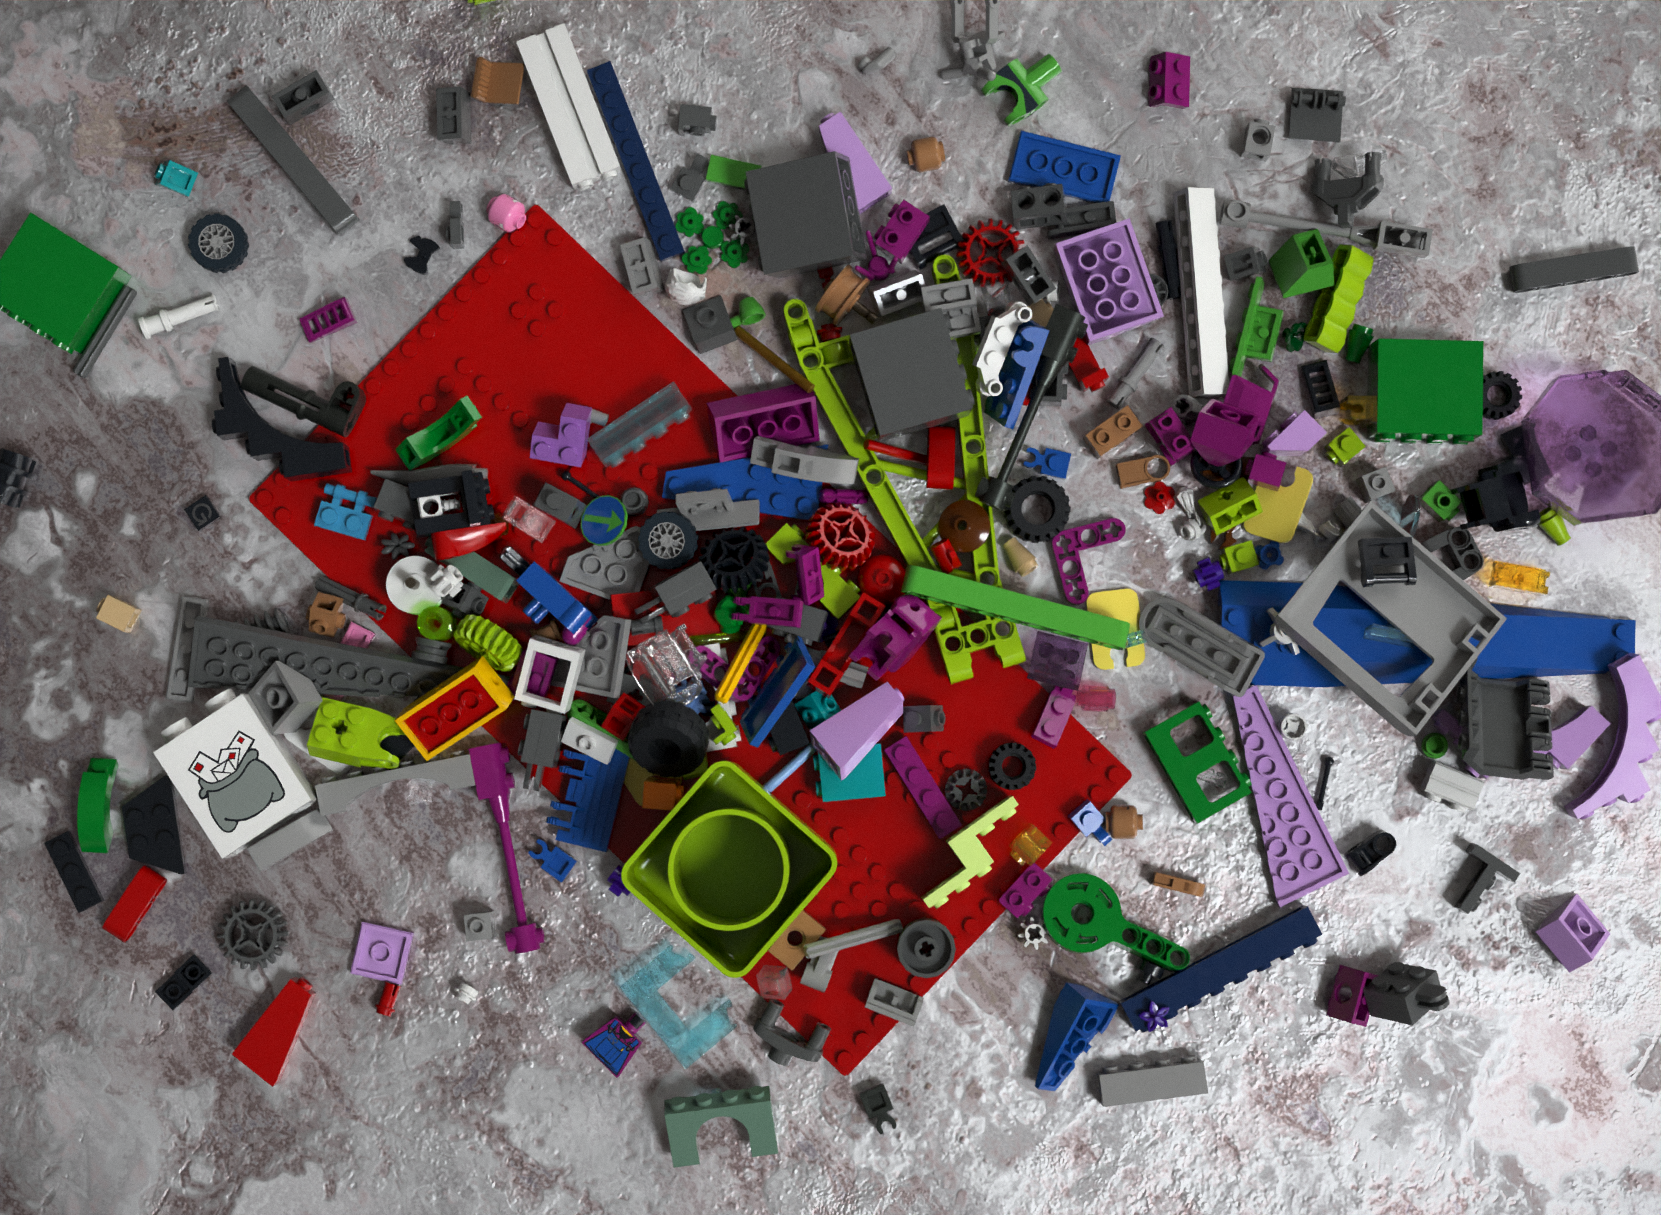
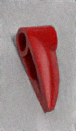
M506 522L432 533L431 538L435 560L452 559L483 548L507 529Z

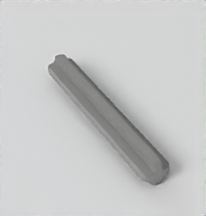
M894 919L805 944L803 947L804 954L808 959L895 935L903 931L900 919Z

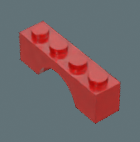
M862 593L836 638L808 680L807 686L828 699L830 698L852 662L849 655L866 636V632L875 625L886 607L884 604L866 593Z

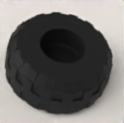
M655 702L648 704L638 711L631 724L627 744L631 755L642 768H645L652 774L660 775V777L675 778L690 774L701 765L709 744V731L704 720L690 707L688 708L678 702Z

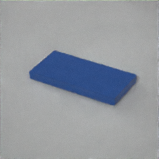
M1021 131L1008 182L1031 188L1041 187L1047 183L1062 184L1065 196L1091 203L1107 202L1111 198L1121 155Z

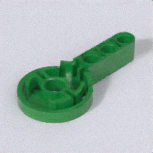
M1084 873L1066 876L1050 888L1043 900L1041 918L1044 929L1049 938L1066 951L1085 954L1099 950L1107 944H1112L1170 972L1179 971L1189 964L1190 955L1184 947L1127 921L1122 915L1121 905L1115 891L1107 882L1099 877ZM1070 883H1088V885H1087V884H1070ZM1082 904L1088 908L1090 918L1087 923L1079 924L1073 920L1071 910L1074 905ZM1124 930L1132 932L1134 936L1132 943H1127L1123 940L1122 932ZM1079 934H1080V937H1094V938H1088V939L1079 938ZM1148 941H1152L1157 945V953L1155 955L1147 951L1146 943ZM1172 952L1180 955L1181 963L1179 966L1172 964L1170 961Z

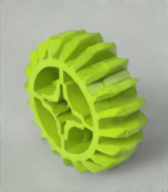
M466 615L457 625L456 631L453 634L455 640L473 658L478 659L484 656L491 667L500 671H511L515 664L517 665L519 662L522 647L517 639L513 638L512 634L507 633L497 624L490 622L489 619L476 615Z

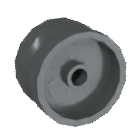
M930 918L915 919L904 926L903 931L898 936L896 946L899 960L904 968L914 976L922 978L936 977L945 972L953 962L956 950L954 938L947 927L939 921ZM927 942L928 945H931L928 952L921 950L922 943Z

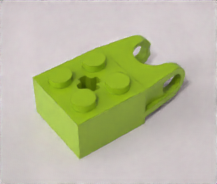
M322 697L323 701L318 707L307 742L310 756L360 768L361 766L392 769L399 766V758L380 747L382 740L388 736L405 735L394 721L395 717L371 708Z

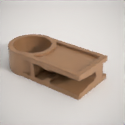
M1154 455L1118 463L1116 470L1120 488L1123 489L1164 480L1170 472L1169 461L1161 455ZM1153 459H1159L1165 463L1166 472L1161 478L1152 477L1148 473L1147 465Z
M1153 872L1154 879L1151 881L1152 885L1199 897L1204 895L1206 884Z

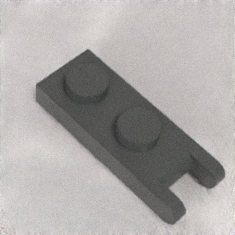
M1114 201L1066 208L1068 223L1057 224V229L1049 230L1047 235L1049 239L1085 234L1117 223Z

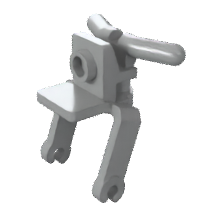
M950 0L951 38L954 43H959L960 49L963 51V56L960 57L963 67L944 69L940 73L941 78L947 80L974 76L993 81L996 78V73L994 72L996 64L991 44L1005 37L1004 31H998V7L1000 0H985L986 31H981L970 38L964 37L965 0Z

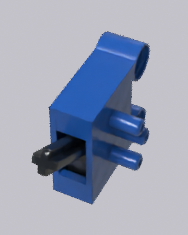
M507 546L501 551L500 559L520 576L516 581L534 597L523 609V612L528 617H531L536 624L550 612L569 631L575 634L591 616L592 618L585 626L588 628L587 631L599 620L535 561L532 564L528 563L511 546Z

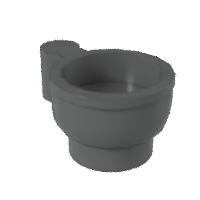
M628 488L624 490L620 497V501L625 505L627 514L630 516H639L648 508V496L640 488Z

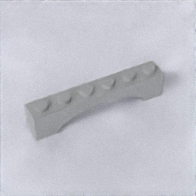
M465 750L450 753L451 758L440 760V755L428 761L424 758L425 763L415 765L414 760L399 763L398 769L393 770L377 767L373 768V774L363 775V771L347 774L348 779L338 780L337 776L322 778V784L315 785L320 815L326 816L351 811L350 805L364 793L382 784L400 779L423 778L435 780L449 785L450 790L476 786L470 754L466 755Z

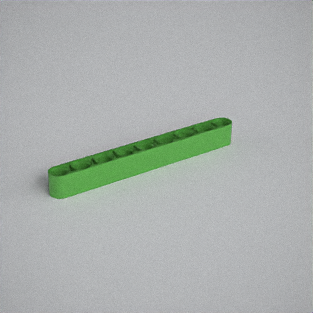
M907 565L901 588L902 593L911 594L922 599L1116 650H1125L1130 623L914 565Z

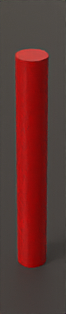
M870 439L864 441V449L927 466V455Z

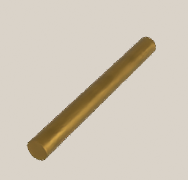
M741 326L736 327L734 331L739 339L807 393L813 391L815 387L813 383Z

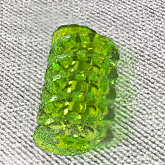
M428 607L418 616L417 628L426 638L441 642L447 641L454 636L453 634L456 631L457 620L450 611L441 607ZM435 620L441 623L439 628L434 625Z

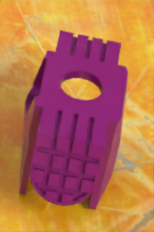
M1260 364L1258 367L1273 384L1271 392L1238 375H1233L1223 402L1261 416L1257 430H1259L1257 437L1253 438L1251 445L1260 444L1279 385V380L1263 364Z

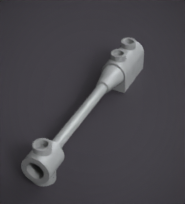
M1224 199L1221 208L1219 223L1224 226L1246 229L1249 221L1304 231L1318 229L1322 234L1346 237L1377 251L1426 258L1430 251L1433 229L1381 221L1377 226L1342 228V226L1252 212L1250 211L1251 204L1241 200Z

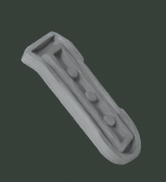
M1155 599L1148 603L1141 613L1139 620L1140 632L1143 639L1151 647L1167 654L1205 677L1211 683L1237 697H1242L1265 658V652L1261 648L1249 643L1176 599Z

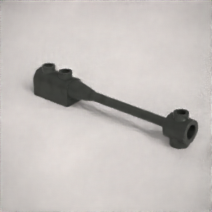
M1058 304L1055 305L1046 326L1049 334L1040 356L1043 362L1037 377V386L998 477L989 476L988 479L982 477L975 496L980 498L979 501L1001 511H1003L1005 506L1011 507L1016 493L1012 492L1013 486L1006 482L1046 389L1049 388L1062 367L1066 365V362L1072 363L1076 356L1078 348L1073 347L1077 337L1083 339L1088 324L1084 323L1085 317L1080 313Z

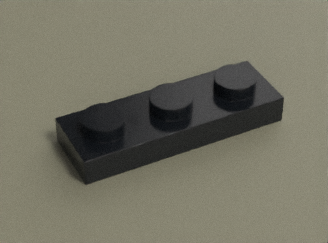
M67 831L44 843L78 913L105 901L71 831Z

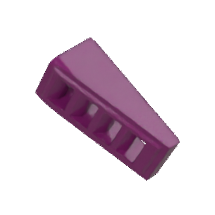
M346 297L335 300L299 319L309 343L357 323ZM340 308L345 316L343 320L340 319L337 312ZM331 312L336 321L333 325L328 316V313ZM321 316H323L324 321L327 325V328L325 329L322 328L321 323L318 319ZM312 320L314 321L316 328L318 330V332L315 334L313 333L311 326L309 324V322Z

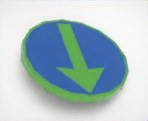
M610 495L599 496L592 500L585 508L581 517V530L588 542L597 546H608L617 541L627 525L628 514L625 505L618 498Z

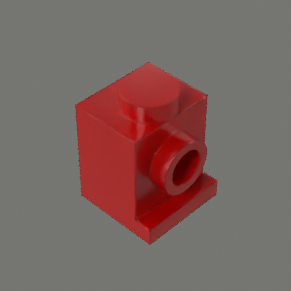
M623 693L612 706L601 727L624 741L629 734L634 717L645 706L626 693Z

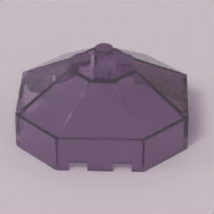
M1597 370L1581 374L1560 375L1553 379L1521 420L1532 495L1573 526L1656 514L1661 508V395L1627 370L1612 372Z

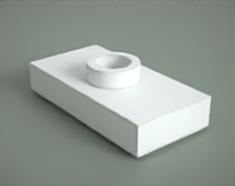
M574 717L568 721L561 740L562 743L606 765L611 761L619 741Z

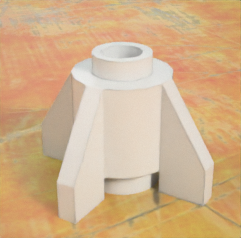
M1273 608L1266 610L1273 624L1270 628L1271 636L1259 642L1260 647L1262 648L1275 641L1277 644H1287L1293 655L1300 653L1298 644L1288 635H1285L1276 624L1275 617L1278 613Z

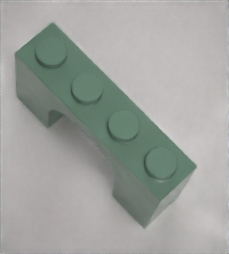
M754 1086L749 1089L726 1090L712 1094L701 1093L697 1096L674 1097L664 1100L665 1121L673 1168L700 1164L697 1132L706 1121L722 1116L734 1118L746 1127L749 1134L752 1157L778 1154L777 1133L769 1086Z

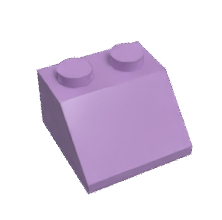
M1577 893L1545 918L1536 930L1541 941L1548 946L1559 963L1569 973L1592 961L1610 935L1609 931Z

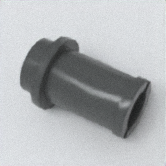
M656 616L641 624L639 619H630L632 636L654 632L655 635H658V632L663 631L661 616Z

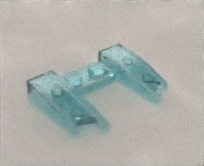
M670 945L619 988L658 1034L684 1069H687L735 1029L737 1024H730L727 1008L733 1006L730 999H728L690 1031L657 991L695 959V956L688 953L687 958L671 952L674 946Z

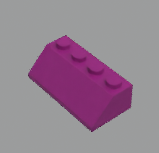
M797 384L707 403L709 426L720 463L751 456L756 436L795 446L820 441L816 396L813 391L807 393Z

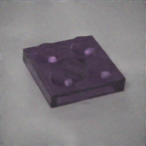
M1037 631L1027 678L1078 691L1088 643Z

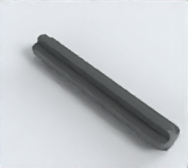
M127 285L123 286L74 366L73 372L82 378L87 377L136 297L137 292Z

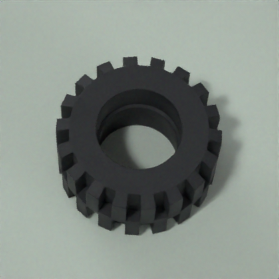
M1030 476V478H1024L1014 485L1012 492L1016 493V496L1010 508L1004 507L1003 514L1007 521V527L1013 531L1016 537L1019 536L1022 538L1021 540L1026 542H1046L1064 529L1069 520L1071 506H1069V497L1064 492L1065 489L1056 484L1057 481L1049 480L1045 476ZM1030 495H1041L1050 502L1052 514L1047 522L1035 525L1024 518L1021 511L1022 503Z

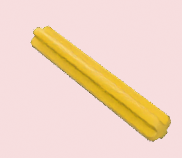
M751 625L715 692L716 701L723 704L729 701L761 641L767 625Z

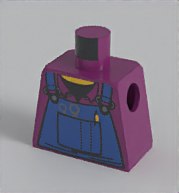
M637 1012L626 1022L619 1015H616L587 1036L581 1043L618 1078L644 1041L637 1032L646 1024V1021Z

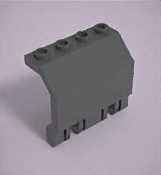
M1476 658L1461 677L1460 687L1457 692V702L1461 703L1457 722L1461 726L1462 731L1458 739V748L1462 749V760L1480 775L1520 780L1528 778L1552 779L1554 777L1553 757L1548 754L1533 752V750L1548 751L1553 747L1551 742V711L1548 708L1531 706H1544L1550 703V683L1546 680L1530 678L1519 682L1480 678L1478 674L1472 671L1478 660Z

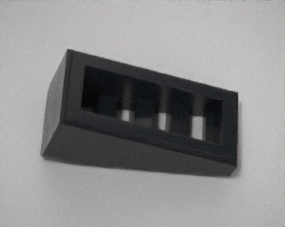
M1327 360L1301 366L1314 419L1338 414L1341 406ZM1321 371L1324 373V375L1310 378L1309 375ZM1326 381V385L1313 388V384ZM1329 393L1327 396L1316 398L1317 394ZM1331 402V404L1319 406V405H1321V404H1325V403Z

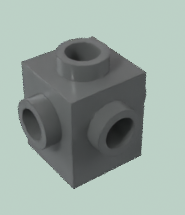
M468 581L467 584L463 583L462 590L454 597H451L448 593L441 602L453 610L451 613L453 616L462 620L466 615L480 616L489 598L481 593L482 588Z

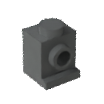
M681 104L678 126L680 136H685V131H689V134L693 136H704L705 133L716 131L717 116L713 115L712 107Z

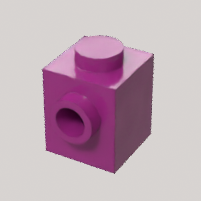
M1262 452L1261 455L1256 454L1254 461L1249 460L1246 467L1245 475L1249 476L1248 483L1278 492L1287 462L1277 460V456L1271 453Z

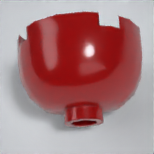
M886 554L872 556L859 569L857 576L859 592L861 595L863 592L885 606L893 604L896 598L905 594L901 592L906 572L905 566L894 556Z

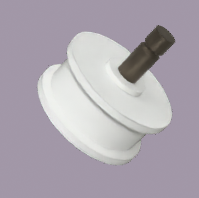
M409 556L399 560L389 571L386 580V590L391 602L398 609L414 615L428 614L437 609L442 604L441 602L444 597L439 596L431 588L433 580L430 577L439 565L421 556Z

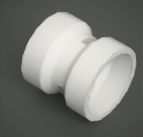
M1287 714L1279 719L1277 728L1282 738L1298 740L1305 735L1307 723L1298 714Z

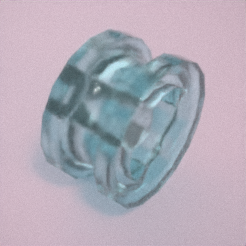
M1144 630L1128 634L1125 648L1146 643L1147 639L1143 638Z

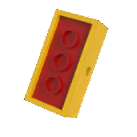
M481 656L403 708L394 721L425 760L428 761L506 710L515 696L484 656Z

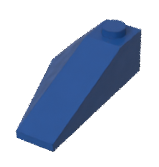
M1065 983L1054 1004L1035 1087L1037 1089L1057 1090L1075 1068L1074 1061L1083 1051L1087 1053L1092 1047L1089 1042L1098 1031L1102 1034L1107 1029L1119 1007L1117 1002L1083 985Z

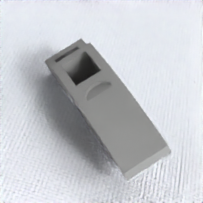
M760 436L754 438L750 460L752 464L771 468V473L836 484H854L859 458L813 446H809L806 449Z

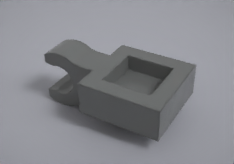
M698 153L690 170L682 167L670 188L671 191L694 203L706 181L700 174L708 162L707 158Z

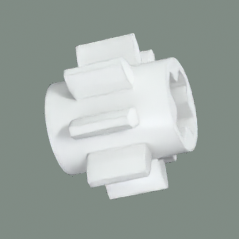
M439 565L432 572L433 575L430 577L433 580L431 588L439 596L445 597L449 593L451 597H454L462 590L463 583L461 581L463 576L456 567L448 565L444 568L442 565Z
M1031 916L1029 918L1030 923L1027 925L1020 922L1021 927L1024 929L1023 933H1019L1017 936L1025 937L1024 947H1027L1029 943H1033L1034 948L1038 950V943L1041 941L1046 944L1048 943L1044 938L1046 931L1041 927L1043 925L1042 919L1037 924L1034 923V919ZM1039 927L1037 932L1040 936L1038 938L1033 937L1031 940L1028 939L1030 937V934L1027 932L1028 929Z

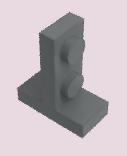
M1470 843L1465 852L1481 862L1482 865L1454 906L1465 914H1469L1470 911L1474 912L1482 901L1480 898L1481 894L1485 889L1489 890L1496 880L1495 873L1511 882H1515L1521 874L1479 845Z

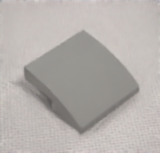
M973 279L921 287L924 313L938 308H942L943 314L948 313L952 326L949 333L951 339L981 334Z

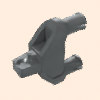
M1369 152L1365 153V171L1362 177L1330 180L1332 164L1330 159L1322 158V163H1320V159L1315 160V181L1312 182L1310 191L1334 209V214L1338 215V224L1342 228H1352L1354 213L1364 209L1382 191L1384 178L1380 175L1381 153L1372 152V157H1370Z

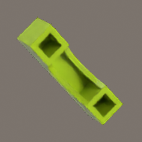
M787 523L766 543L769 552L782 565L795 562L794 558L786 557V550L792 551L791 546L794 544L809 546L802 539L805 534L795 524L790 527ZM826 563L821 566L824 597L820 599V603L839 620L859 600L860 596L857 593L860 589L850 579L845 582L839 576L842 572L838 567L831 570L830 564Z

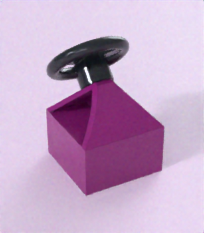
M1211 399L1200 410L1190 439L1196 449L1191 457L1190 468L1192 475L1200 484L1208 488L1220 489L1232 485L1239 478L1243 468L1241 457L1252 444L1261 416L1215 399ZM1202 456V458H1203L1206 462H1198V461H1199V458ZM1234 462L1235 468L1233 473L1230 474L1226 470V465ZM1211 470L1214 473H1218L1223 480H1209L1200 471Z

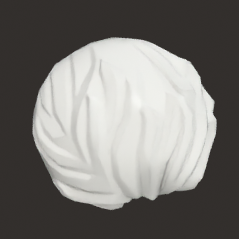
M673 268L670 270L666 280L665 290L670 300L677 302L679 305L696 304V302L705 298L707 278L705 277L703 284H701L700 278L697 275Z

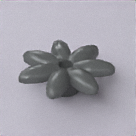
M392 533L391 540H381V543L387 546L382 549L381 553L388 554L392 552L393 560L397 559L399 555L409 557L407 549L414 548L415 544L407 542L409 535L405 534L399 539L396 533Z

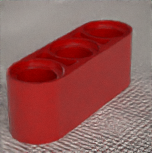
M929 427L926 488L953 490L955 427Z
M144 865L137 872L104 922L102 929L126 943L164 888L167 879Z

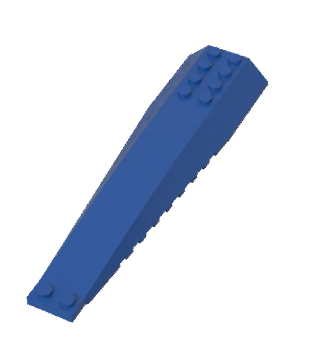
M1219 580L1218 606H1221L1220 625L1249 643L1261 648L1259 642L1271 636L1270 628L1273 624L1266 610L1273 608L1279 613L1303 583ZM1336 585L1313 621V625L1381 684L1413 683L1432 664V659L1348 586ZM1490 603L1507 619L1478 655V660L1472 671L1478 674L1480 678L1485 679L1605 674L1610 672L1609 664L1629 653L1635 654L1636 620L1609 619L1602 616ZM1472 637L1468 640L1474 647L1480 642ZM1275 641L1261 648L1265 652V658L1250 685L1319 688L1346 686L1301 646L1298 645L1300 653L1293 655L1287 644L1281 645Z

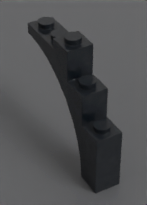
M229 357L218 358L219 366L216 367V376L218 381L221 382L222 392H219V401L224 409L214 410L215 418L212 419L214 434H217L223 440L248 437L245 440L247 454L257 461L282 457V460H279L280 473L291 482L352 472L349 447L343 442L322 444L302 441L285 435L270 426L257 413L241 388L236 362Z

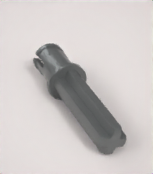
M320 576L315 582V588L318 591L343 598V603L353 607L357 613L363 612L378 621L384 615L375 610L386 613V606L368 598L366 593L360 594L325 576Z

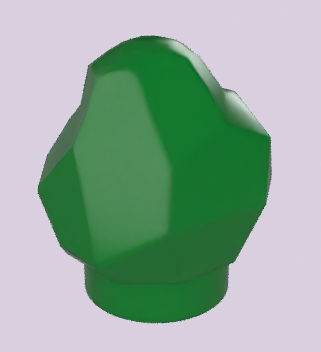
M726 595L717 604L713 615L716 622L720 625V631L726 634L738 632L744 622L732 620V613L746 614L742 606L733 603L735 597L733 595Z

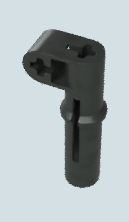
M251 366L246 371L241 383L243 390L296 414L297 419H307L343 437H347L351 433L366 403L364 391L349 381L342 382L336 387L330 401L317 396L314 390L309 389L306 391L255 366ZM275 389H277L281 392H284L296 399H299L313 407L318 408L319 412H316L274 391ZM348 394L354 395L353 399H346ZM340 404H349L351 406L350 411L340 407Z

